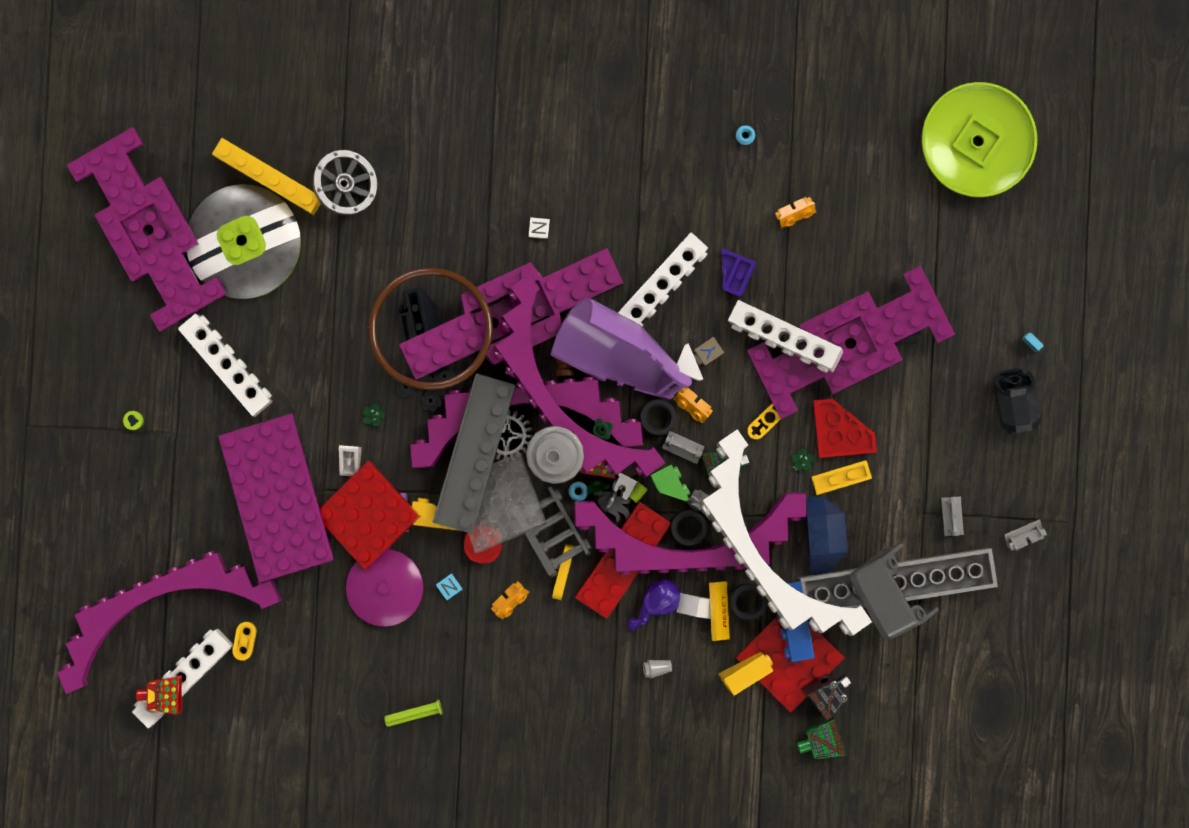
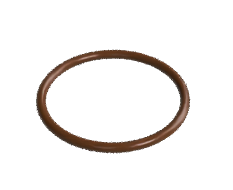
M420 268L398 276L381 291L371 309L368 335L376 360L391 377L413 388L438 390L464 381L479 368L490 349L493 322L487 301L478 288L468 279L446 269ZM419 276H442L460 283L473 294L483 312L485 337L477 358L466 370L448 380L421 382L400 374L386 361L377 342L376 322L384 300L397 286Z

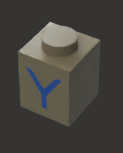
M712 337L694 350V358L699 365L703 364L706 366L721 356L724 351L715 338Z

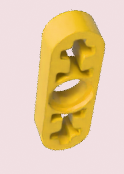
M773 403L748 426L747 433L750 438H762L780 420L778 413L772 409ZM767 412L774 413L775 420L773 423L765 421L764 416ZM761 419L762 423L768 426V428L765 430L763 426L759 430L761 433L759 436L757 434L752 435V426L758 427L761 424L758 420Z
M565 544L563 553L569 551L575 546ZM572 558L560 564L552 595L554 599H562Z

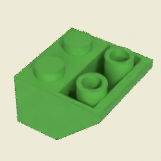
M669 465L650 475L659 493L683 501L689 500L688 495H690L686 484H681L679 478L682 476L677 466L673 468L672 465Z

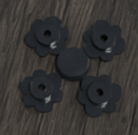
M447 365L436 370L437 374L434 375V378L427 374L417 379V381L439 382L453 378L456 374ZM397 381L396 391L400 393L402 398H408L409 395L413 396L415 394L416 388L408 386L405 389L406 385ZM432 390L425 391L424 396L420 398L421 402H423L421 405L422 409L426 411L430 409L432 412L436 411V407L442 405L439 393H433Z

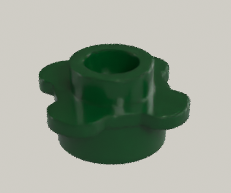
M601 418L596 419V425L592 430V434L604 440L610 439V431L613 428V424L611 422H604Z

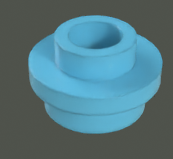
M741 126L736 132L737 141L743 145L752 143L755 138V132L750 126ZM747 132L749 137L744 139L742 133Z
M575 482L569 488V495L575 501L584 500L588 494L587 487L582 482ZM576 488L582 489L581 495L575 494Z

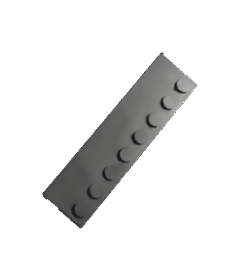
M480 374L475 375L433 523L473 534L516 387L515 384Z

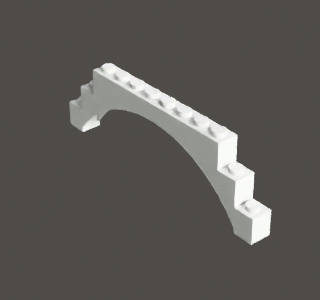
M738 430L716 444L718 447L716 451L721 458L725 457L726 461L710 471L708 479L719 490L700 502L702 504L701 509L706 516H710L714 521L712 525L717 532L721 531L725 537L723 541L729 549L732 547L736 553L734 557L740 565L744 564L747 569L745 572L750 580H755L758 585L756 587L758 592L769 600L768 606L774 613H778L781 625L785 629L793 630L807 619H810L809 624L815 632L823 633L837 622H840L839 627L845 635L852 636L870 624L872 621L861 606L845 608L817 601L795 590L771 570L752 543L740 509L738 478L743 451L748 444Z

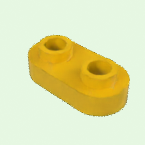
M243 622L236 629L233 655L238 660H246L253 653L257 630L251 622ZM245 628L250 629L249 635L244 633ZM241 647H245L247 649V652L245 654L241 653Z

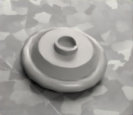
M559 426L545 427L535 433L529 441L526 451L527 462L533 474L542 481L552 484L564 483L575 477L581 469L584 460L583 446L578 437L570 430Z

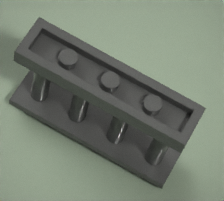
M550 486L548 488L551 493L550 496L526 510H521L519 506L511 510L548 575L552 578L558 574L555 570L558 568V565L584 551L587 556H590L589 549H591V546L586 538L582 540L560 502L563 498L558 489L554 491ZM556 501L561 510L560 512L536 526L529 525L527 521L530 518L529 516ZM563 518L567 520L570 528L546 542H539L536 537L539 535V532ZM575 534L580 543L579 545L555 559L548 558L546 554L549 551L548 549Z

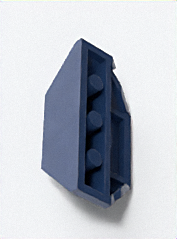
M824 496L806 497L805 521L810 574L828 573L848 552L845 514Z

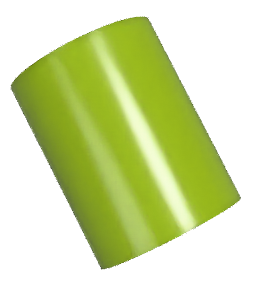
M637 481L629 497L638 503L648 489Z

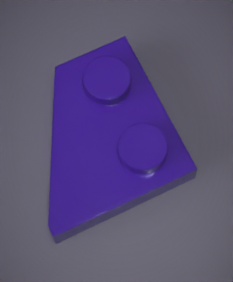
M722 248L723 290L742 298L757 263Z

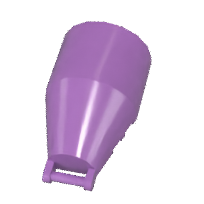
M590 298L582 299L571 309L556 335L551 351V356L599 380L605 381L610 379L617 381L619 386H623V384L635 387L634 390L657 396L665 401L671 400L674 394L692 384L691 378L680 372L679 366L640 324Z

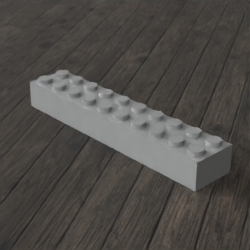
M992 548L897 562V571L892 574L906 601L998 587ZM857 568L798 577L799 582L801 581L803 594L812 599L838 607L856 608L861 606L866 608L851 581V574Z

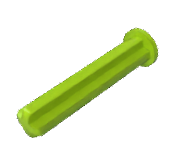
M438 699L435 703L385 716L386 726L390 727L438 713L442 715L441 703Z

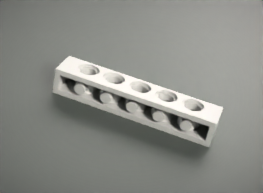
M690 233L618 313L643 326L641 322L646 317L650 319L656 312L654 308L658 303L662 305L669 298L667 293L671 289L675 291L681 285L680 279L684 275L688 277L695 269L693 265L696 261L701 262L708 255L706 253L708 247L694 234ZM684 252H691L693 259L685 261L682 254ZM678 266L680 274L672 275L669 271L670 267ZM665 280L668 286L666 289L660 290L657 287V282ZM646 294L654 296L655 301L652 304H647L644 301ZM639 308L642 311L641 317H632L631 310Z
M740 300L737 301L728 319L732 329L738 332L744 330L749 333V337L755 340L761 338L766 341V345L772 348L778 346L783 349V353L789 356L795 354L800 357L799 360L809 365L812 362L818 365L817 368L826 373L828 370L834 372L843 354L841 347ZM749 318H755L753 325H746V321ZM766 326H772V331L769 334L763 333V329ZM783 334L790 335L786 342H781L780 337ZM800 342L807 343L806 348L803 350L797 349V345ZM817 350L824 351V355L821 358L814 357Z
M194 314L178 330L248 412L256 417L273 402L270 399L272 395L265 387L261 389L257 384L260 382L253 373L249 374L245 370L247 366L240 358L237 360L232 355L235 353L228 344L224 345L221 342L222 336L215 329L212 331L209 328L210 322L203 315ZM201 330L206 331V338L204 340H199L198 333ZM217 344L219 351L217 354L212 355L210 348L212 345ZM226 359L231 361L229 369L223 368V361ZM241 373L244 376V380L242 383L237 384L235 376ZM250 388L256 390V396L252 399L247 395Z
M219 629L209 630L203 636L205 640L200 645L196 643L189 650L191 654L187 658L182 657L175 664L177 668L173 672L169 670L162 677L178 676L179 672L185 673L186 681L182 682V696L233 647L234 644ZM206 645H211L214 648L212 655L206 653ZM193 658H196L200 661L199 668H194L192 666L191 662ZM137 701L134 705L136 708L132 711L147 728L152 727L165 714L164 712L147 710V701Z

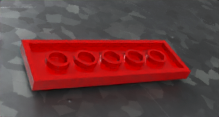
M638 502L621 527V530L646 544L656 546L671 523L641 502ZM611 548L610 552H605L575 598L607 619L638 574V570L631 571V574H619V571H615L614 551Z

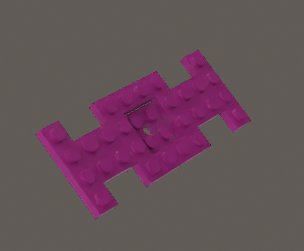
M132 127L72 161L67 166L76 182H80L92 174L97 179L111 206L95 214V217L131 282L138 280L148 273L166 304L165 307L150 315L159 332H162L227 295L218 277L203 285L199 284L184 257L185 252L199 245L163 178L159 177L151 183L144 185L128 156V153L144 145L136 129ZM147 225H152L154 231L151 235L147 236L144 229Z
M921 266L903 274L911 292L879 308L876 307L868 291L799 325L800 329L842 348L843 354L834 372L829 370L827 373L817 368L818 365L812 362L810 365L799 360L800 357L795 354L789 356L784 353L772 359L765 342L747 350L780 419L798 412L790 394L815 381L825 378L832 394H835L901 362L902 358L895 343L922 329L929 327L937 344L955 335ZM849 338L856 341V346L853 349H848L845 346V341ZM805 343V344H803V345L797 347V349H799V350L805 349L806 346H807V343ZM817 350L814 357L821 358L824 355V351Z

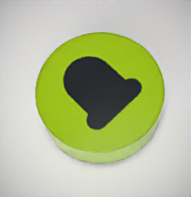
M129 411L125 414L123 423L127 429L138 430L142 427L144 419L139 412Z

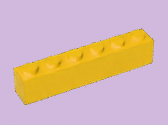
M221 138L212 153L219 160L312 215L316 213L321 204L313 191Z

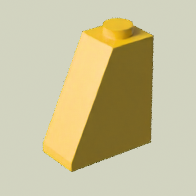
M759 652L722 671L718 675L727 690L735 696L773 672L771 668L773 663L768 655L764 656V654Z

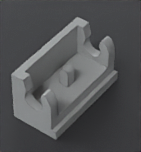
M619 472L612 485V490L616 492L619 487V490H622L620 497L627 500L637 481Z

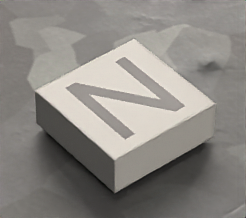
M530 218L529 237L548 239L550 219Z

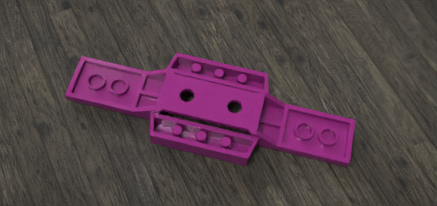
M606 248L544 278L531 263H528L477 288L484 296L487 304L509 295V288L530 274L540 288L535 295L531 323L549 316V318L531 326V343L533 347L557 335L562 325L561 312L575 306L582 299L597 296L622 284L623 281ZM470 291L460 295L463 310L462 316L399 344L415 380L481 350L485 337V321L482 310L475 314L470 313L481 308ZM510 297L489 307L492 317L496 318L499 322L498 327L493 329L492 341L511 333L510 331L507 332L501 324L503 322L501 318L519 305L518 302L514 303ZM504 339L490 345L486 358L492 365L501 362L494 354V351H496L494 346Z

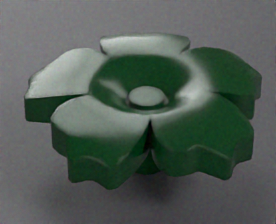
M377 403L371 405V409L365 406L363 409V415L366 416L363 418L364 423L369 425L373 423L374 427L379 426L382 422L381 419L385 418L386 413L380 409V405Z
M803 448L798 451V454L793 453L791 456L792 462L795 463L793 468L799 471L802 470V467L805 472L810 471L812 466L810 463L815 461L814 456L807 454V449Z
M599 476L597 480L593 478L588 481L587 493L589 495L594 494L600 498L603 497V492H607L610 489V484L606 483L604 477Z

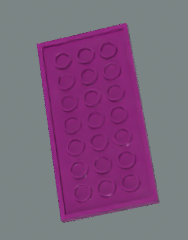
M293 414L218 436L259 583L334 561Z

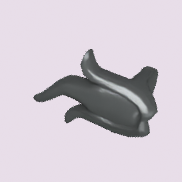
M614 491L603 492V497L598 499L602 512H609L615 515L616 522H618L620 519L618 511L624 514L627 520L630 514L628 509L622 504H628L631 498L623 500Z

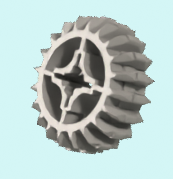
M510 410L508 411L502 433H505L508 425L509 433L517 435V437H509L506 446V441L501 436L503 451L497 449L496 459L498 460L501 455H504L503 459L507 461V455H510L513 461L515 460L514 454L516 453L521 458L522 455L519 451L522 449L526 453L527 449L524 448V445L529 444L526 440L533 437V435H527V432L532 431V428H525L529 421L527 420L522 423L524 415L516 418L517 411H514L513 416H510ZM511 420L520 425L523 433H515L511 430ZM513 439H522L521 444L516 449L509 451L510 442Z

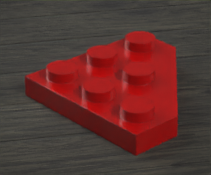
M834 399L813 401L819 458L877 452L875 433L840 406Z

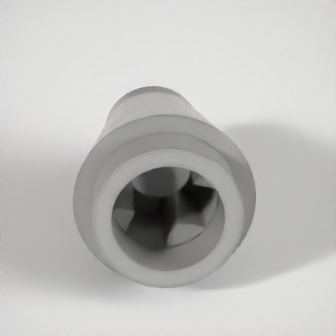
M647 660V662H643L645 678L649 677L652 679L672 672L671 661Z

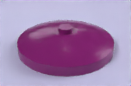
M387 549L367 570H364L358 562L353 565L346 583L347 598L353 611L364 621L377 626L396 625L409 618L418 608L423 596L422 575L417 565L408 556L401 552Z

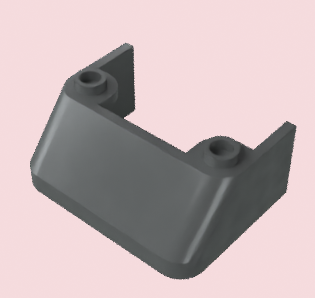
M902 543L879 551L851 574L852 584L879 633L886 640L896 638L923 624L939 611L938 607L924 611L919 605L910 608L892 576L898 568L897 560L893 554L903 547Z

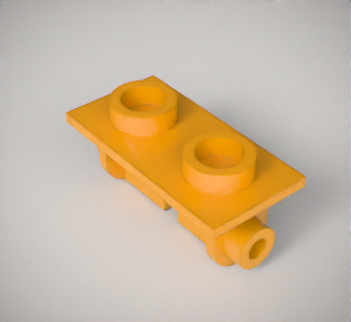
M804 197L793 202L796 209H792L790 204L778 209L775 215L780 221L781 228L792 226L796 221L809 218L816 213L815 203L812 202L810 197Z
M689 388L681 389L673 400L676 401L679 407L687 410L693 419L703 423L713 412L710 409L711 406L702 399L696 403L694 400L698 396Z
M519 581L513 583L505 591L509 596L507 599L501 595L492 604L493 607L491 609L502 620L510 616L513 609L525 601L530 593Z

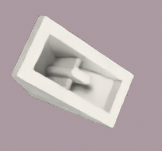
M688 343L684 346L677 365L680 372L694 380L701 381L703 377Z
M339 445L340 476H353L360 469L362 447Z
M680 593L679 607L676 612L711 619L710 599Z

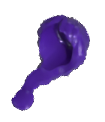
M667 580L651 583L643 598L644 603L640 610L639 618H630L627 622L629 630L635 631L639 626L645 625L652 615L674 612L679 607L680 602L678 587L673 582Z

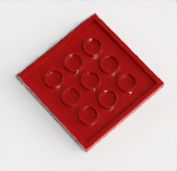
M367 461L320 508L326 528L364 570H367L421 517L371 461Z
M776 616L738 654L736 659L742 662L759 652L764 654V656L768 655L773 663L771 665L773 672L758 681L792 712L807 697L801 688L821 676L829 674L845 657L818 631L815 632L809 624L815 658L789 663L788 659H785L783 648L786 646L785 640H782L780 635L782 625Z

